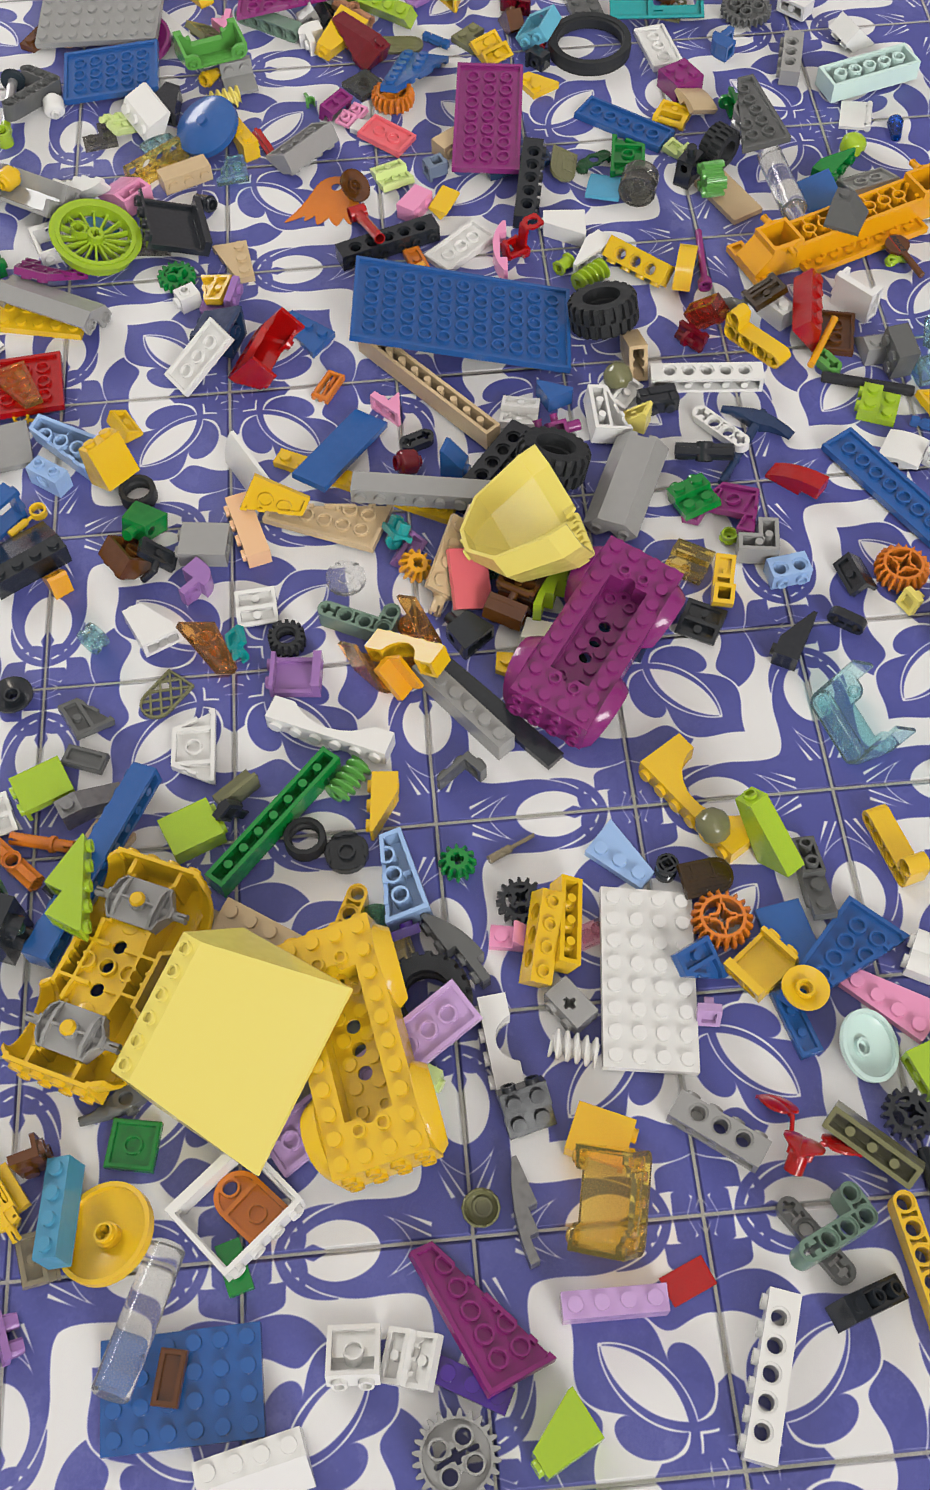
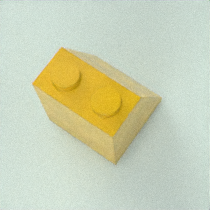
M108 427L99 431V435L93 439L85 441L78 451L90 482L111 492L138 472L140 468L119 431Z

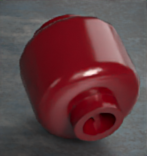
M405 449L397 451L396 455L393 456L392 463L394 470L399 474L411 475L418 473L423 461L421 455L416 450Z

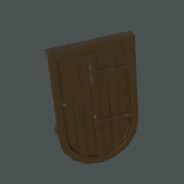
M708 857L676 865L686 900L700 898L702 895L707 896L709 891L715 894L718 889L722 893L729 890L733 884V870L730 864L720 857Z

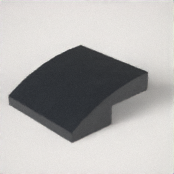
M689 598L674 633L714 646L728 611Z

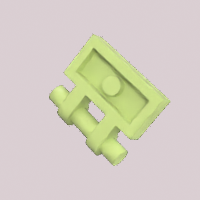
M115 112L113 115L107 113L98 119L100 123H105L106 127L116 136L138 133L122 112Z

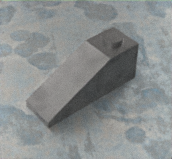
M114 782L74 791L54 801L53 803L68 831L101 815L104 807L108 805L113 797L114 790L120 783Z

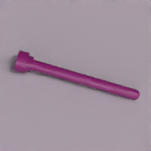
M696 229L695 238L696 245H698L697 254L700 270L698 289L701 292H708L712 289V279L707 275L702 230Z

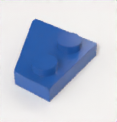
M709 935L699 938L671 955L681 978L723 979L728 977Z

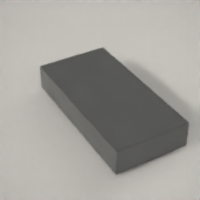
M69 744L61 759V763L63 766L102 775L110 755Z

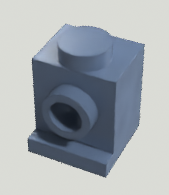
M441 153L423 158V174L430 183L433 182L434 178L448 174V160Z

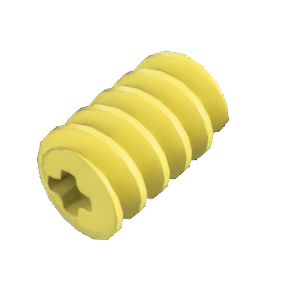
M237 85L234 86V91L231 86L228 87V92L225 88H222L221 93L218 89L215 90V95L225 97L232 105L234 103L239 108V102L242 103ZM209 91V96L214 95L212 91Z

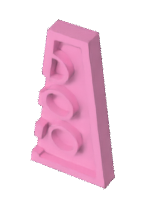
M862 969L839 984V988L869 1009L881 1014L890 1024L918 1044H921L930 1032V998Z

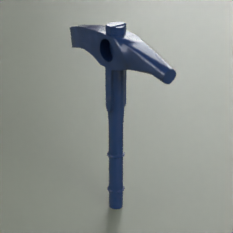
M722 405L721 413L731 415L749 427L745 434L749 436L750 443L757 431L777 434L788 440L795 433L788 425L767 413L766 409L758 410L755 408ZM734 453V461H730L724 472H722L718 484L728 481L743 453Z

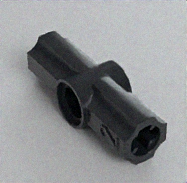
M696 441V443L676 442L674 455L675 459L695 460L697 462H713V460L734 461L735 444L714 443L712 441Z

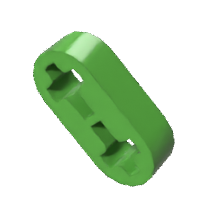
M823 348L815 366L822 372L840 373L842 362L830 351Z

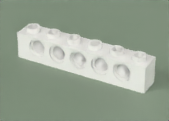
M763 362L650 363L648 376L649 387L674 383L678 393L762 392L765 380Z
M770 1286L766 1293L761 1294L759 1309L763 1310L762 1321H757L755 1336L759 1337L758 1347H754L752 1350L751 1364L755 1365L753 1376L749 1375L746 1393H750L749 1405L745 1404L743 1408L742 1422H745L746 1425L744 1434L740 1433L737 1451L741 1452L740 1460L774 1469L778 1467L802 1295ZM772 1313H779L783 1317V1326H777L772 1322ZM768 1340H774L778 1343L780 1348L778 1354H773L768 1350ZM764 1368H770L774 1371V1382L771 1383L764 1379ZM760 1396H765L770 1400V1411H764L759 1407L758 1399ZM755 1425H761L766 1429L767 1437L765 1441H760L755 1437Z

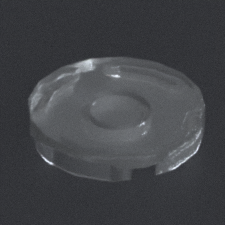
M338 561L327 570V587L336 595L352 596L364 588L366 583L365 570L355 561Z

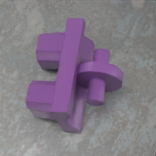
M0 1310V1360L2 1367L11 1364L12 1359L25 1353V1345L22 1337L8 1341L6 1334L7 1332L19 1329L17 1312L2 1315Z

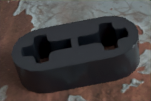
M424 428L405 435L399 441L400 450L414 449L418 452L433 445L434 434L430 429Z
M833 606L827 614V620L831 624L856 635L862 634L868 624L867 620L861 615L840 606Z

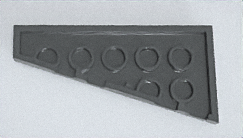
M754 74L738 77L737 92L742 154L790 142V133Z

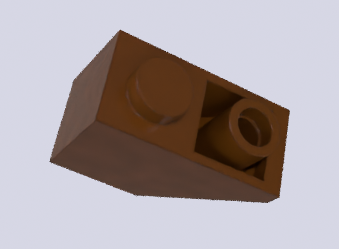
M515 6L506 8V11L502 12V15L498 18V22L506 35L519 32L523 26L524 20L520 7L516 9Z

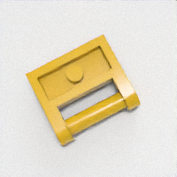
M662 99L653 114L652 120L678 128L679 131L683 132L691 115L686 105Z

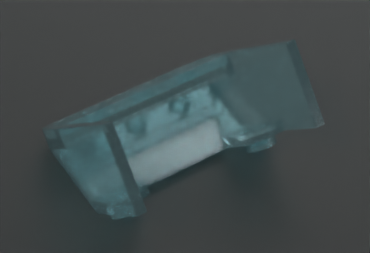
M852 660L817 690L810 700L813 711L846 763L858 765L890 753L916 732L915 728L895 726L888 732L883 731L876 736L873 734L854 703L863 694V687L858 679L874 666L872 663Z

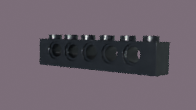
M524 137L513 228H519V224L524 217L532 213L537 215L539 213L535 212V210H539L540 199L537 196H541L542 186L539 183L543 181V172H540V170H544L545 159H542V157L546 156V147L543 146L544 139ZM531 219L527 225L537 223L538 221Z
M431 213L380 229L385 236V241L382 244H377L369 234H365L335 244V251L338 262L342 269L346 271L355 268L356 255L383 259L402 253V250L411 247H421L439 241L440 226Z
M512 419L463 478L492 480L514 460L520 435L525 430L531 428ZM456 510L462 514L466 512V510Z

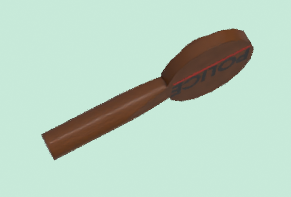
M895 234L889 236L885 241L886 251L892 255L902 256L918 278H922L925 275L924 271L908 253L910 248L909 240L902 235Z

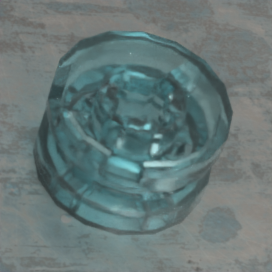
M89 622L85 625V629L80 630L76 636L87 650L98 655L102 651V647H106L110 641L98 626Z

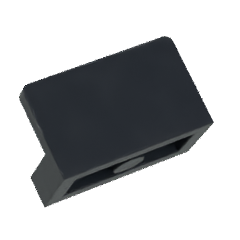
M326 1L319 2L314 7L321 20L320 24L323 30L335 14L332 5Z
M847 552L833 563L850 596L855 597L867 587L874 591L878 588L860 557Z

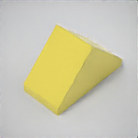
M651 400L623 411L625 414L624 418L628 424L632 425L633 431L643 435L651 421L653 406Z

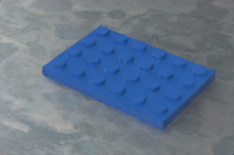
M158 39L64 53L63 101L65 106L125 97L143 82H146L153 92H157L160 88Z
M260 1321L101 1341V1459L266 1437L262 1326ZM161 1347L189 1351L179 1410L150 1406Z

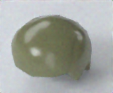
M624 362L609 364L603 373L604 383L610 389L626 388L628 383L633 381L630 367Z
M710 807L702 810L696 816V831L701 834L705 842L720 843L725 841L730 835V819L723 810Z
M479 1187L470 1190L464 1196L461 1210L463 1218L469 1225L474 1228H484L491 1226L499 1218L501 1206L498 1196L493 1191Z

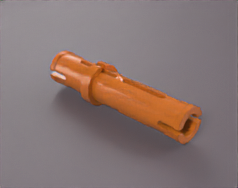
M11 831L8 837L13 838V840H8L9 845L48 850L49 853H67L76 842L75 840L59 839L58 836L45 837Z

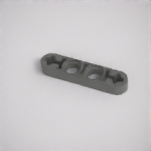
M785 1196L776 1204V1215L799 1242L806 1238L799 1231L800 1224L807 1223L811 1225L813 1233L821 1229L819 1224L794 1197ZM783 1203L786 1206L790 1204L793 1206L792 1213L796 1218L801 1214L802 1218L795 1225L791 1223L795 1219L792 1214L783 1213ZM841 1249L818 1263L838 1285H848L856 1277L857 1272L854 1264ZM836 1256L839 1258L836 1264L840 1268H848L847 1276L849 1279L846 1276L839 1277L838 1273L840 1270L835 1264L832 1267L828 1265Z

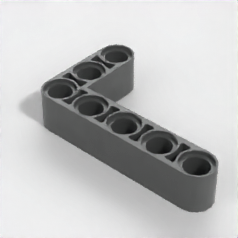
M22 65L20 72L25 77L26 88L1 102L4 119L8 122H15L43 106L42 100L48 93H56L61 96L60 76L33 65Z

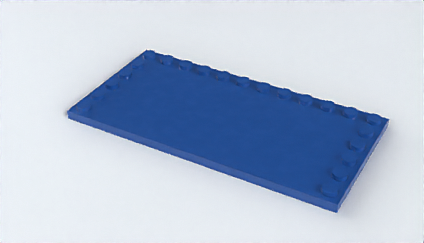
M356 255L349 341L570 374L571 332L567 308L570 289Z

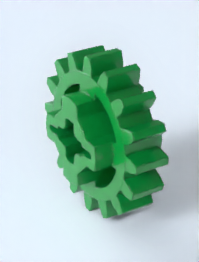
M175 260L174 263L168 262L167 267L163 265L162 270H158V282L160 288H163L165 292L169 290L172 294L174 289L190 282L196 284V272L194 267L190 266V263L184 264V261L177 263Z

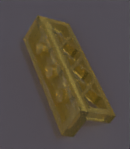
M175 136L124 165L123 170L125 177H140L148 184H151L158 180L157 169L189 159L190 156L182 150L180 138ZM176 144V149L170 151L172 145ZM163 152L161 158L156 159L158 154ZM149 159L148 165L143 167L144 162ZM136 167L135 172L130 175L129 170Z

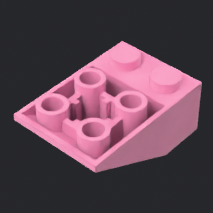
M120 177L109 185L111 186L110 191L98 196L101 200L121 207L132 217L137 214V206H134V197L138 194L139 188H142L144 198L154 200L151 185L140 177Z

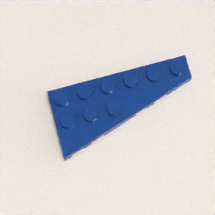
M849 895L838 910L837 918H833L799 965L812 966L822 972L827 978L831 990L854 973H857L906 941L910 935ZM781 989L776 998L796 1012L800 1010L786 1000ZM800 989L801 992L807 994L805 989Z

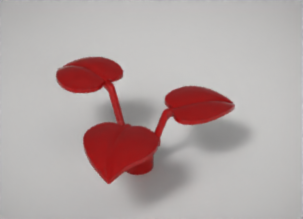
M773 1094L756 1095L755 1098H758L766 1107L775 1112L787 1114L790 1118L789 1130H785L783 1133L788 1142L786 1150L788 1156L783 1168L788 1173L802 1177L807 1163H812L814 1156L825 1154L826 1149L824 1147H829L832 1151L843 1155L863 1157L833 1134H822L821 1139L823 1141L819 1143L795 1132V1114L799 1113V1109L788 1099Z

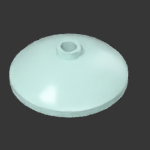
M862 1008L849 1013L842 1022L839 1036L840 1048L846 1064L856 1076L866 1082L879 1083L888 1080L895 1073L899 1063V1045L894 1030L889 1022L874 1010Z

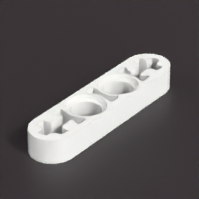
M697 406L693 409L692 416L695 424L722 443L735 444V452L744 453L749 450L750 439L744 432L706 406ZM713 422L719 423L717 426H710L709 424ZM724 432L732 433L730 436L723 435Z

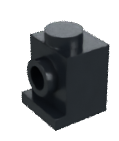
M535 44L525 52V67L530 66L542 73L550 67V52Z

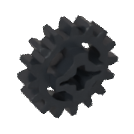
M517 877V882L508 879V886L502 884V891H497L496 907H500L498 914H505V922L511 919L512 926H514V920L524 924L528 920L531 892L538 890V883L530 884L528 877L525 882H522L520 877ZM506 898L510 902L509 907L506 905Z
M904 1086L901 1092L897 1088L894 1089L892 1095L888 1094L885 1097L886 1102H883L880 1107L885 1110L880 1115V1118L887 1119V1122L883 1125L884 1128L891 1127L890 1135L899 1134V1141L901 1142L906 1137H908L910 1143H913L916 1137L919 1141H923L926 1138L925 1135H930V1101H925L926 1093L921 1096L917 1095V1088H914L912 1092H909L907 1086ZM899 1100H906L905 1103L898 1102L896 1104V1102ZM912 1126H922L917 1130H911Z

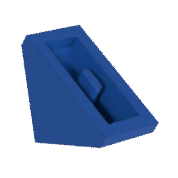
M537 379L536 396L540 398V402L549 413L572 403L574 387Z

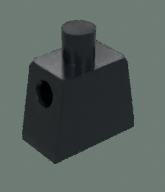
M688 144L687 149L678 158L673 184L686 190L700 176L697 173V164L704 162V152L697 149L696 144Z
M469 610L464 611L459 616H456L451 611L444 617V622L448 624L446 627V637L464 660L470 658L494 638V626Z

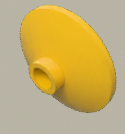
M793 966L786 971L782 978L781 988L784 997L791 1005L800 1010L814 1011L820 1009L829 999L830 985L827 978L822 972L812 966ZM800 989H805L807 994L801 992Z

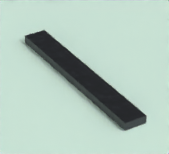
M450 657L451 661L444 670L515 734V742L548 770L564 757V753L522 717L511 714L505 708L506 704Z

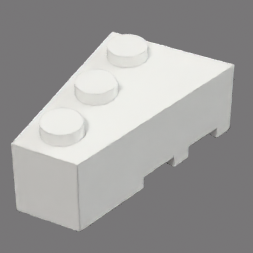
M588 384L583 403L591 443L614 444L616 436L630 430L633 431V427L626 422L625 414L618 409L617 401L607 385Z

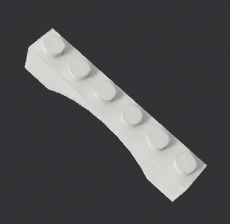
M276 695L265 714L267 726L273 731H282L292 737H301L314 744L320 743L336 751L342 750L350 755L361 756L373 763L387 764L396 744L394 732L375 726L362 730L343 731L317 724L299 709L295 701Z

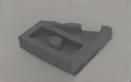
M79 698L58 705L59 713L77 741L115 725L113 717L102 715L99 709L87 705L86 702Z

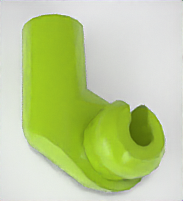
M890 254L885 258L884 263L887 267H893L897 263H906L902 256Z

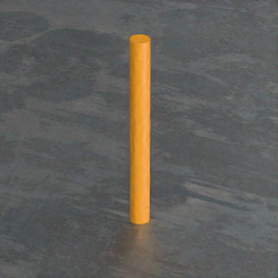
M837 316L830 318L807 363L809 368H814L838 321Z

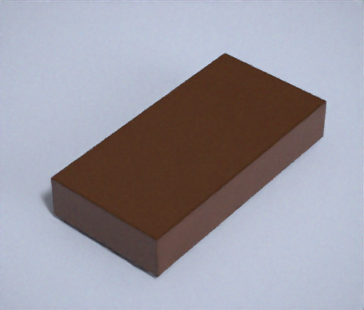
M161 1347L150 1406L179 1410L189 1356L188 1350Z

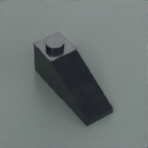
M811 612L783 633L778 643L773 642L769 654L773 655L771 664L795 671L818 612Z

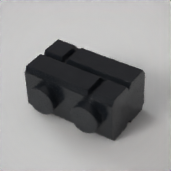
M669 383L637 389L636 403L640 405L651 400L653 402L651 416H655L659 413H672L678 410L680 397L675 384Z

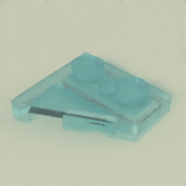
M243 154L226 157L224 165L220 170L221 175L216 179L218 187L250 181Z

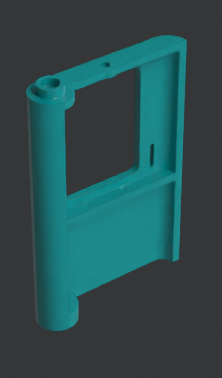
M609 0L610 15L619 20L704 18V0H696L695 5H654L653 0Z

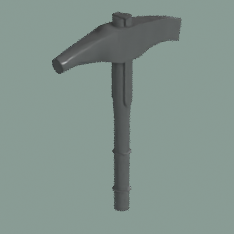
M126 1085L117 1089L103 1105L89 1114L78 1117L80 1127L88 1126L124 1115L133 1117L139 1112L138 1108L147 1103L148 1100L130 1085Z

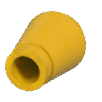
M215 67L202 71L198 77L201 86L210 88L221 76L220 70Z

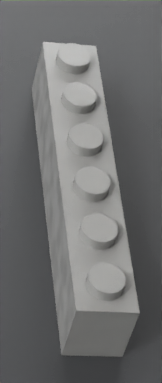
M416 664L412 666L413 672L424 684L422 689L498 760L515 748V734L445 670L442 671L438 678L420 674Z

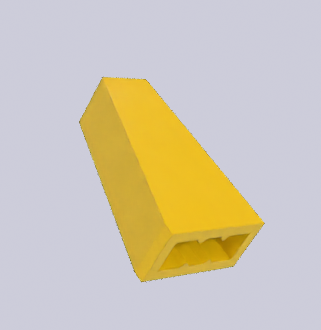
M340 4L334 14L336 16L340 12L345 11L365 25L369 21ZM332 19L317 41L314 54L326 61H330L346 48L345 41L336 30Z

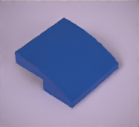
M829 168L796 182V187L804 199L803 204L808 213L830 206L838 188Z

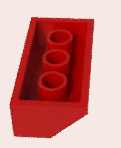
M813 268L794 277L792 331L811 352L815 350L822 332V283L824 282L822 275Z

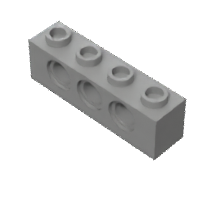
M785 30L784 37L780 39L776 77L779 78L778 85L796 87L798 85L804 32Z
M682 1089L666 1121L755 1174L772 1143L768 1136L760 1130L748 1128L745 1126V1122L738 1117L732 1116L731 1118L724 1114L719 1106L712 1103L707 1104L700 1100L701 1097L695 1092ZM691 1112H700L703 1115V1120H695L691 1116ZM716 1124L722 1125L726 1133H717L713 1126ZM736 1138H744L747 1141L748 1146H739L736 1142Z

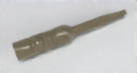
M532 833L518 842L506 845L486 856L488 862L492 864L512 853L514 848L534 838L535 834Z

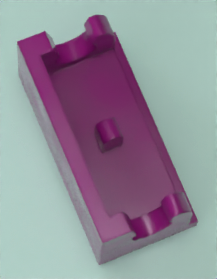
M339 88L320 104L319 119L323 121L325 116H327L328 121L332 122L333 116L344 106L347 109L351 106L353 96L344 89Z

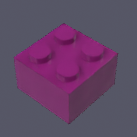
M683 58L658 69L657 87L673 102L678 103L679 101L674 90L676 88L702 89L704 74L686 58Z

